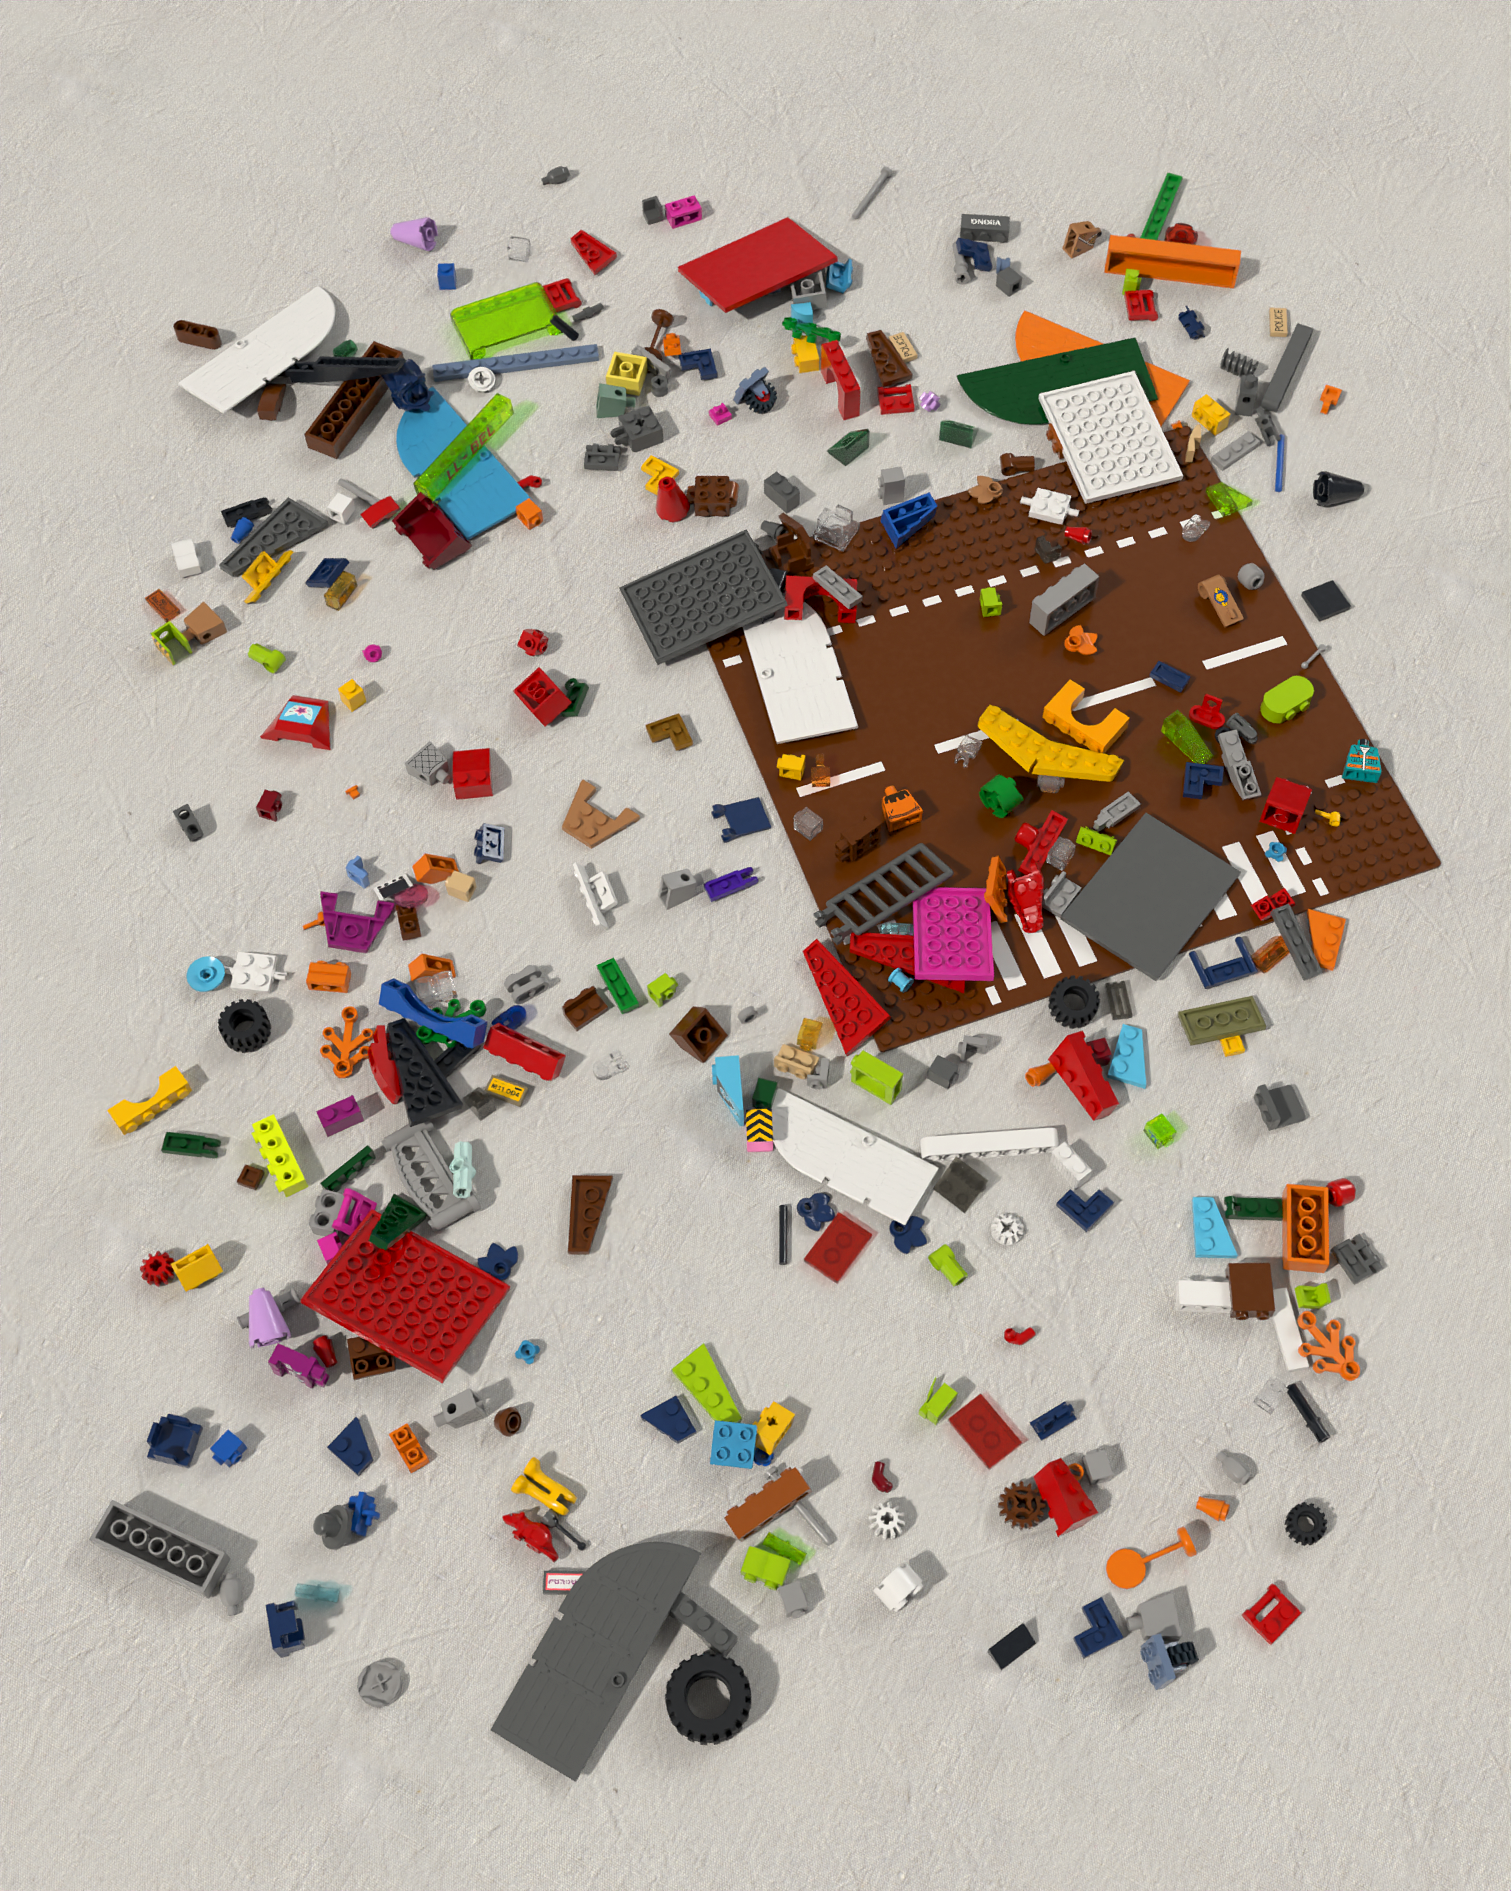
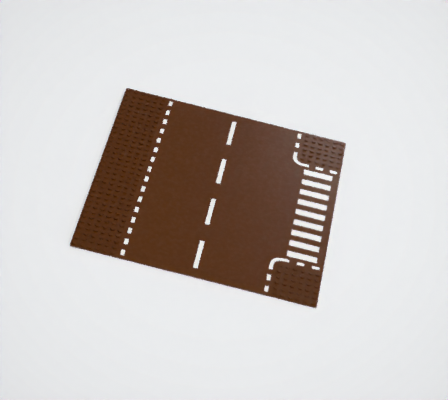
M1189 426L1163 432L1183 474L1182 480L1085 504L1069 466L1065 461L997 481L1003 489L1002 495L998 498H993L991 502L986 504L978 503V498L972 497L968 490L934 500L937 504L935 517L897 549L881 522L882 516L811 536V541L808 543L811 547V558L814 562V568L790 576L813 577L815 572L827 565L842 579H857V592L863 596L862 601L857 604L855 623L838 622V606L828 596L813 595L804 601L820 616L827 628L832 645L826 646V648L833 647L842 674L841 678L836 679L844 681L858 724L856 729L777 744L743 628L740 627L705 643L819 911L828 908L826 906L828 900L919 843L927 846L954 871V875L936 886V888H986V880L989 876V866L992 857L999 856L1006 868L1007 889L1003 890L1007 900V907H1004L1007 922L1000 923L990 906L994 967L993 981L965 980L964 993L928 980H917L914 975L902 971L908 978L914 979L912 986L902 993L895 983L888 981L895 968L850 953L851 934L845 937L838 945L833 942L843 967L891 1017L889 1021L872 1035L880 1052H886L1048 998L1056 983L1062 981L1065 977L1069 979L1070 976L1075 975V978L1078 979L1079 976H1082V980L1086 981L1089 979L1090 983L1135 969L1044 908H1042V929L1035 933H1026L1022 930L1021 919L1014 910V905L1010 902L1008 896L1007 871L1014 870L1017 878L1025 876L1018 869L1028 850L1026 847L1015 842L1014 839L1018 830L1025 822L1036 828H1042L1051 810L1068 820L1040 869L1044 877V891L1046 888L1050 889L1056 875L1060 876L1063 871L1066 872V879L1082 887L1081 891L1111 855L1076 843L1080 827H1088L1096 831L1093 828L1094 821L1098 819L1101 810L1127 792L1141 803L1140 808L1113 827L1108 828L1106 826L1098 832L1110 837L1114 836L1117 842L1113 852L1143 815L1147 813L1241 872L1237 880L1178 954L1274 923L1273 917L1260 921L1251 905L1267 895L1268 897L1272 896L1283 888L1287 890L1295 902V906L1291 909L1294 915L1307 912L1308 909L1313 910L1439 868L1441 865L1438 856L1380 756L1381 775L1377 783L1342 778L1351 745H1357L1359 739H1367L1369 747L1374 746L1321 654L1319 653L1308 664V668L1303 669L1301 667V664L1306 662L1318 649L1200 445L1199 449H1195L1193 461L1185 462L1188 442L1192 433ZM1038 488L1071 496L1070 508L1079 510L1078 518L1067 515L1062 525L1029 517L1030 506L1020 504L1021 498L1023 496L1032 499ZM1067 526L1088 527V529L1092 530L1089 544L1085 543L1083 545L1071 538L1065 537ZM768 549L763 550V555L761 554L768 569H777ZM1085 563L1099 576L1095 599L1045 636L1042 635L1029 623L1032 601L1036 596H1041L1050 586L1056 585L1062 577H1067L1076 567L1079 568ZM1249 563L1256 564L1264 572L1265 576L1263 584L1253 590L1247 589L1238 580V572L1241 567ZM1215 575L1225 578L1227 587L1244 618L1227 627L1223 626L1210 599H1204L1198 591L1199 582ZM995 588L996 594L1000 595V602H1002L1001 615L983 617L980 604L981 589ZM1081 625L1083 633L1097 634V640L1094 644L1097 652L1092 655H1083L1078 651H1068L1064 643L1065 639L1069 636L1070 630L1075 626ZM1158 661L1191 677L1181 693L1149 677L1150 672ZM1292 676H1301L1308 679L1313 685L1314 693L1307 710L1298 712L1291 720H1285L1282 723H1272L1263 717L1261 704L1266 692ZM1071 679L1085 688L1082 701L1071 712L1073 718L1079 723L1089 726L1097 725L1104 721L1114 708L1130 717L1128 728L1105 753L1107 755H1116L1118 758L1123 759L1124 762L1114 780L1110 782L1032 774L1036 764L1027 772L978 728L979 718L989 705L997 706L1003 712L1050 741L1090 750L1087 746L1078 743L1073 737L1063 733L1059 728L1049 724L1043 718L1044 707ZM1205 694L1223 700L1220 708V713L1225 717L1223 727L1230 729L1226 725L1227 721L1233 714L1239 713L1257 732L1258 739L1254 744L1248 743L1242 737L1239 738L1246 759L1251 763L1261 796L1242 800L1224 765L1221 756L1223 754L1221 746L1215 739L1217 729L1195 723L1189 718L1190 709L1195 705L1202 706ZM1208 701L1211 707L1217 705L1214 701ZM783 754L795 755L800 758L802 755H805V768L802 779L796 780L779 776V769L777 768L778 758H782ZM1186 762L1224 767L1222 785L1203 784L1201 799L1183 797ZM998 774L1005 778L1011 777L1016 783L1015 788L1024 799L1003 818L993 815L994 810L991 807L987 809L979 796L980 788ZM1276 777L1284 778L1290 782L1312 789L1295 834L1259 822ZM889 786H895L897 792L904 789L908 790L923 810L922 821L889 832L882 810V798L887 796L885 789ZM1315 810L1330 814L1338 812L1341 816L1339 826L1330 825V819L1315 814ZM870 811L881 823V842L858 856L855 861L852 862L850 859H847L841 863L835 857V852L837 851L835 843L841 839V832L844 830L848 831L850 827L859 825L864 821V814ZM1271 842H1279L1287 848V852L1283 854L1281 862L1265 856V852L1269 849ZM921 851L912 856L935 878L944 873ZM906 861L897 866L919 887L929 883ZM891 870L882 875L904 897L912 893V890ZM876 880L867 885L889 907L898 902ZM861 890L852 894L872 916L875 917L883 912ZM845 899L836 904L858 927L867 922ZM913 902L864 933L914 935ZM836 915L827 920L825 924L831 940L834 938L831 930L845 925Z

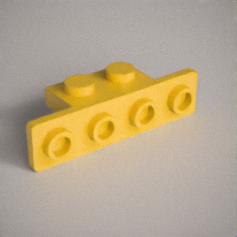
M292 550L284 552L276 562L265 551L259 554L241 576L253 588L252 592L244 600L246 604L254 603L261 597V591L266 590L271 585L270 580L273 577H277L281 573L280 568L288 564L292 559L290 557L293 554Z

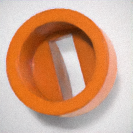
M1076 1463L1068 1466L1069 1470L1072 1469L1080 1472L1079 1476L1073 1474L1075 1479L1079 1481L1084 1474L1082 1466Z

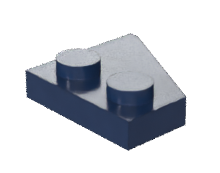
M357 1417L327 1446L328 1450L358 1477L374 1461Z

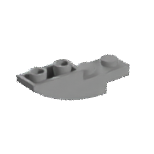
M1237 730L1220 733L1217 737L1223 752L1221 756L1236 791L1242 800L1261 796L1250 761L1246 759Z

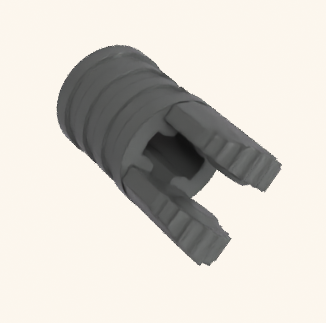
M1239 713L1233 714L1226 725L1231 730H1237L1239 737H1242L1248 743H1256L1258 739L1257 732L1251 727V724L1240 716Z

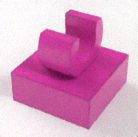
M724 403L717 407L714 406L713 409L709 410V416L717 426L732 419V414Z

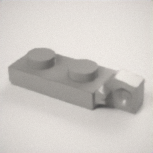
M639 345L631 350V355L647 357L648 371L655 376L662 375L666 377L667 381L670 379L671 368L666 363H663L655 355Z
M1129 792L1125 793L1101 810L1098 819L1094 821L1093 828L1099 832L1106 826L1108 828L1113 827L1139 809L1141 803Z

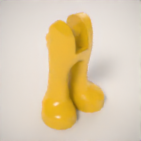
M536 1457L530 1459L523 1474L547 1488L551 1493L548 1494L542 1491L523 1475H520L515 1480L511 1488L513 1493L530 1495L549 1509L564 1516L569 1510L563 1504L556 1501L557 1498L561 1496L572 1504L577 1499L569 1489L542 1472L540 1461Z

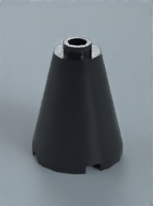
M1327 471L1319 472L1317 474L1320 475L1318 480H1314L1313 498L1318 501L1316 503L1318 506H1328L1358 499L1364 493V486L1361 481Z

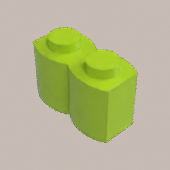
M749 1546L740 1572L744 1576V1580L756 1583V1581H761L765 1583V1587L777 1590V1588L784 1586L791 1560Z

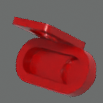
M1205 694L1202 706H1193L1189 711V718L1195 723L1212 729L1223 727L1225 717L1220 713L1223 700ZM1208 701H1214L1217 705L1211 707Z

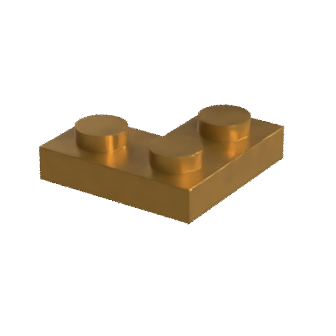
M679 713L645 725L652 743L670 737L676 751L693 745L690 734Z

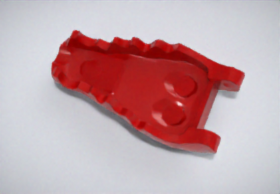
M1037 862L1030 864L1031 874L1019 878L1016 877L1014 870L1007 871L1008 896L1010 902L1014 905V910L1021 919L1022 930L1026 933H1035L1043 927L1042 898L1044 877Z

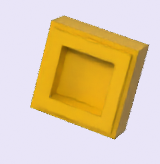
M1240 1035L1219 1040L1225 1057L1245 1052Z

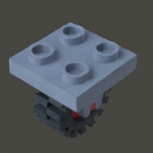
M763 367L761 370L756 369L749 379L745 378L739 383L740 387L735 391L736 395L733 399L737 405L745 399V401L747 400L746 405H750L749 409L753 408L755 413L758 410L759 414H762L763 411L765 414L768 410L772 409L777 399V391H774V386L770 387L771 383L765 384V378L769 373L766 367Z
M1161 1633L1151 1636L1141 1645V1657L1147 1663L1149 1681L1154 1685L1155 1690L1165 1688L1176 1679L1175 1673L1184 1671L1187 1666L1199 1660L1193 1642L1164 1644Z

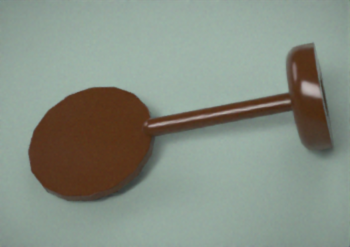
M655 309L652 312L651 319L658 326L650 347L643 348L662 361L661 353L654 346L661 327H670L673 324L674 317L666 310Z

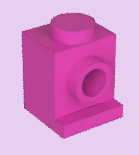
M336 1232L317 1240L327 1265L342 1247Z

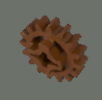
M1020 1481L1019 1486H1016L1013 1482L1011 1490L1005 1487V1494H1000L999 1499L1003 1502L998 1503V1508L1003 1510L1000 1511L999 1515L1006 1516L1004 1523L1012 1522L1011 1528L1013 1529L1016 1525H1019L1021 1531H1023L1024 1525L1031 1529L1032 1522L1038 1525L1040 1521L1038 1517L1043 1518L1044 1512L1041 1510L1045 1509L1046 1504L1040 1503L1043 1499L1041 1495H1037L1039 1489L1032 1490L1031 1483L1025 1487L1023 1481ZM1008 1500H1009V1503L1012 1505V1508H1011L1010 1511L1008 1510V1507H1007V1501H1008ZM1033 1500H1034L1035 1505H1036V1511H1035V1512H1034V1509L1031 1507V1503H1032ZM1018 1503L1020 1505L1024 1503L1026 1505L1025 1508H1018Z

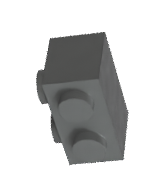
M776 471L764 480V494L786 514L800 505L799 489L789 483L785 476L780 475Z

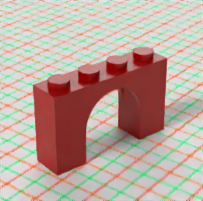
M838 340L821 344V373L826 384L832 382L837 384L838 410L843 420L858 417L860 415L861 388Z
M786 576L785 600L788 606L785 607L784 620H802L804 601L813 595H825L832 598L838 606V622L855 623L857 605L848 609L817 583L813 577ZM843 579L857 591V579Z

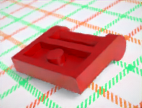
M569 278L543 286V291L555 313L572 307L579 308L582 305L580 298L576 296ZM562 288L566 289L571 299L567 300Z
M1152 290L1125 291L1124 298L1129 320L1149 319V321H1156L1158 319V313L1155 311L1153 301L1154 292ZM1143 298L1147 300L1149 311H1145Z
M911 384L892 388L877 387L881 415L914 412L915 407ZM906 393V395L884 397V395Z
M1270 1584L1267 1592L1249 1610L1246 1609L1242 1613V1617L1271 1645L1302 1612L1281 1593L1276 1585ZM1275 1598L1279 1603L1259 1622L1256 1616Z

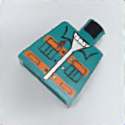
M1359 739L1357 745H1351L1342 778L1377 783L1381 775L1378 749L1376 747H1369L1367 739Z

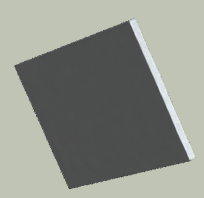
M747 529L619 587L657 665L788 606Z
M1145 813L1062 914L1060 920L1157 982L1237 880L1241 872Z

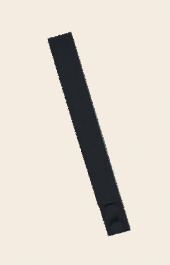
M320 356L316 362L295 361L294 365L277 377H290L294 383L355 380L398 372L406 360L405 358Z

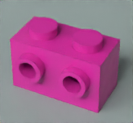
M695 195L665 204V216L672 229L702 220V208Z

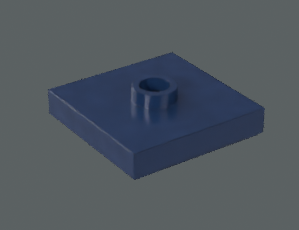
M324 558L305 583L308 587H331L350 562L347 558Z

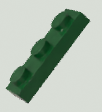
M370 1146L364 1147L320 1183L323 1190L338 1192L345 1182L354 1179L364 1167L370 1166L376 1158Z

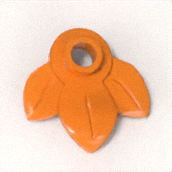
M1081 625L1075 626L1070 630L1069 636L1065 639L1064 646L1071 652L1078 651L1083 655H1092L1097 652V648L1094 646L1097 634L1083 633Z

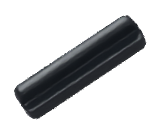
M554 315L551 318L550 323L572 341L578 339L579 333L559 316Z

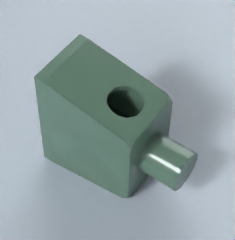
M599 383L596 402L597 418L618 417L625 413V407L635 408V397H626V389L624 387Z

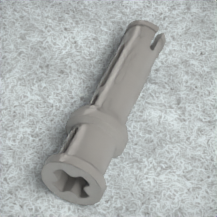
M955 241L952 245L955 256V280L958 284H966L970 280V276L967 273L968 264L965 262L964 255L958 254Z
M294 1287L280 1296H274V1300L282 1313L285 1312L286 1308L294 1304H301ZM249 1312L237 1317L242 1329L249 1326Z

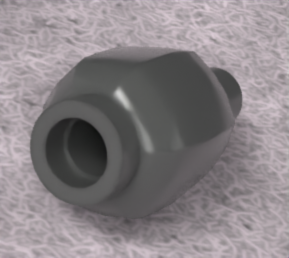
M559 166L550 170L547 176L541 178L543 185L547 183L558 184L567 180L570 173L567 166Z

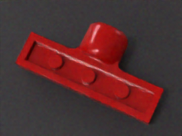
M1051 810L1040 829L1027 822L1022 824L1014 840L1026 847L1028 853L1018 871L1025 875L1031 874L1030 864L1033 862H1037L1041 869L1065 826L1067 818Z

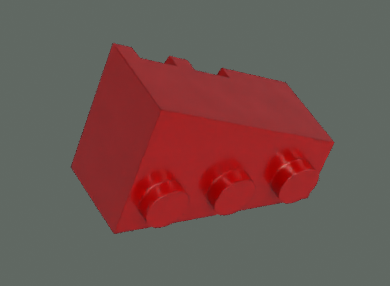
M1062 1458L1049 1462L1033 1476L1043 1501L1047 1500L1050 1508L1048 1514L1050 1519L1054 1518L1058 1527L1056 1534L1058 1537L1084 1526L1098 1514L1093 1502L1083 1491L1080 1483L1075 1479Z

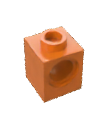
M530 498L516 506L517 518L529 530L543 522L542 510Z

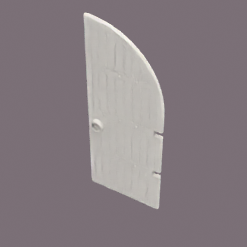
M780 1088L777 1090L772 1105L773 1142L782 1157L799 1172L820 1183H823L826 1178L830 1180L827 1184L828 1187L862 1204L868 1199L871 1201L868 1207L906 1225L939 1168Z

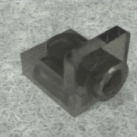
M1043 535L1036 539L1035 550L1045 564L1060 558L1061 545L1052 548L1050 542L1046 541Z

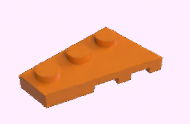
M996 856L992 857L989 866L984 899L991 906L999 922L1003 923L1007 922V915L1004 913V907H1007V900L1003 890L1007 889L1006 868L1000 857Z

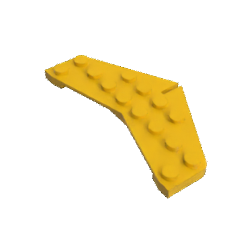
M989 705L979 718L978 728L1027 772L1036 764L1032 774L1110 782L1114 780L1124 762L1123 759L1118 758L1116 755H1107L1050 741L1003 712L997 706Z

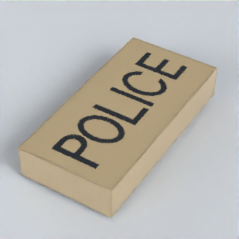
M1270 307V336L1287 337L1286 308Z
M904 332L888 337V340L904 363L917 359V353Z

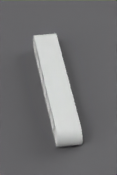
M1055 1128L933 1136L920 1140L921 1157L926 1162L1052 1153L1059 1146L1057 1129Z

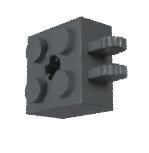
M649 405L618 416L619 427L612 429L610 435L615 438L614 442L616 445L628 443L632 452L635 453L664 442L663 429Z

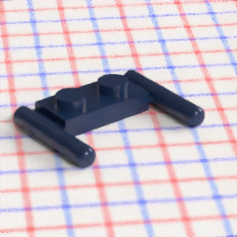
M1242 937L1235 938V943L1242 957L1219 963L1206 969L1203 968L1195 951L1189 952V957L1205 989L1258 973Z

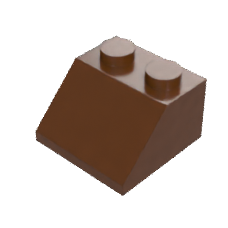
M693 1006L669 1033L681 1049L701 1063H704L728 1036L706 1008Z

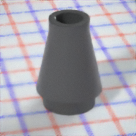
M764 520L761 524V530L765 531L775 540L777 536L787 533V528L783 524Z

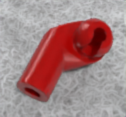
M529 475L517 483L522 489L527 486L538 488L542 485V479Z
M1031 1327L1021 1333L1015 1332L1012 1328H1007L1004 1331V1339L1008 1343L1023 1345L1036 1336Z

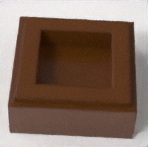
M245 1164L237 1184L256 1191L265 1173L263 1170Z

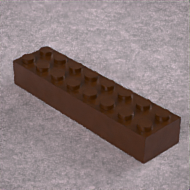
M375 341L372 342L362 356L372 358H404L403 352ZM382 376L343 381L304 434L307 447L337 459L389 389Z

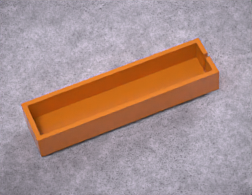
M1110 235L1104 273L1125 275L1127 268L1139 270L1138 277L1234 289L1240 266L1241 250Z

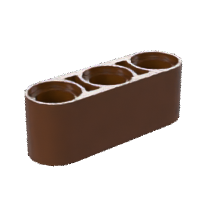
M179 320L173 325L177 340L181 343L212 350L222 346L219 331L215 327L185 320Z

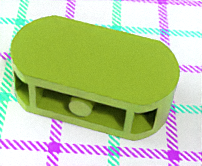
M1292 676L1265 693L1261 704L1263 717L1272 723H1282L1285 720H1291L1298 712H1304L1310 706L1314 693L1313 685L1304 677Z

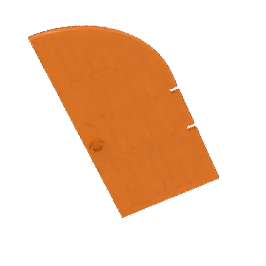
M1027 311L1022 313L1015 334L1016 349L1020 361L1103 344ZM1145 362L1158 396V400L1150 401L1149 403L1160 427H1162L1190 383V380Z

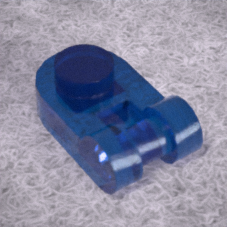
M514 1005L496 1017L491 1024L492 1026L497 1023L504 1025L503 1023L508 1020L510 1023L506 1027L515 1030L525 1023L527 1019L526 1010L523 1006Z

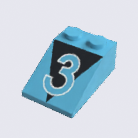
M739 1055L715 1057V1064L712 1065L713 1085H717V1092L739 1126H744Z

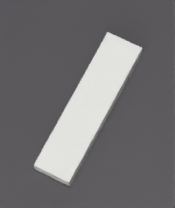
M1287 1288L1274 1289L1275 1312L1272 1320L1286 1370L1291 1372L1308 1369L1307 1357H1302L1298 1352V1348L1302 1345V1340Z

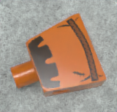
M889 786L885 789L887 796L882 798V810L889 832L922 821L923 810L908 790L904 789L897 792L895 786Z

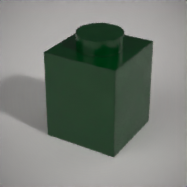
M758 1078L752 1097V1107L756 1109H772L778 1090V1082Z

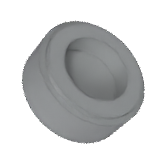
M749 1006L743 1009L737 1017L742 1024H747L754 1020L758 1013L753 1006Z

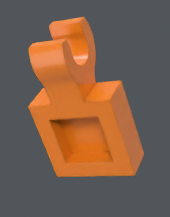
M1329 385L1325 386L1320 401L1324 402L1320 413L1327 415L1330 405L1336 406L1342 389Z

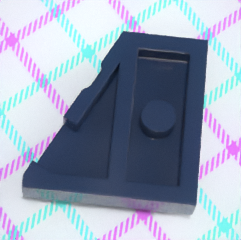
M677 1396L640 1415L643 1421H647L656 1430L666 1434L677 1444L697 1434Z

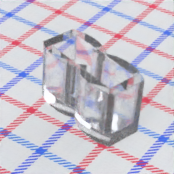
M444 971L433 976H425L414 980L417 997L428 1008L438 1002L448 1003L450 1000L458 997L451 971Z

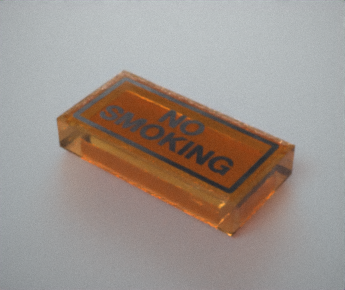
M160 589L145 598L146 602L166 623L181 614L177 606Z

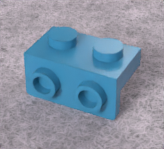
M848 259L845 264L836 262L827 266V288L844 293L847 288L851 287V274L853 271L851 259Z

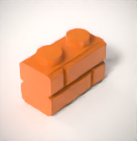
M325 961L310 963L306 979L309 990L348 993L351 978L349 966L342 962H337L336 964H328Z

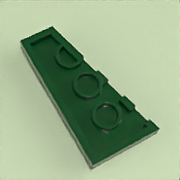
M393 1194L391 1201L373 1229L369 1241L380 1249L388 1250L424 1221L427 1213Z

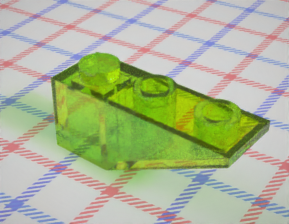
M1178 709L1164 719L1161 732L1194 763L1205 764L1213 758L1212 753L1191 721Z

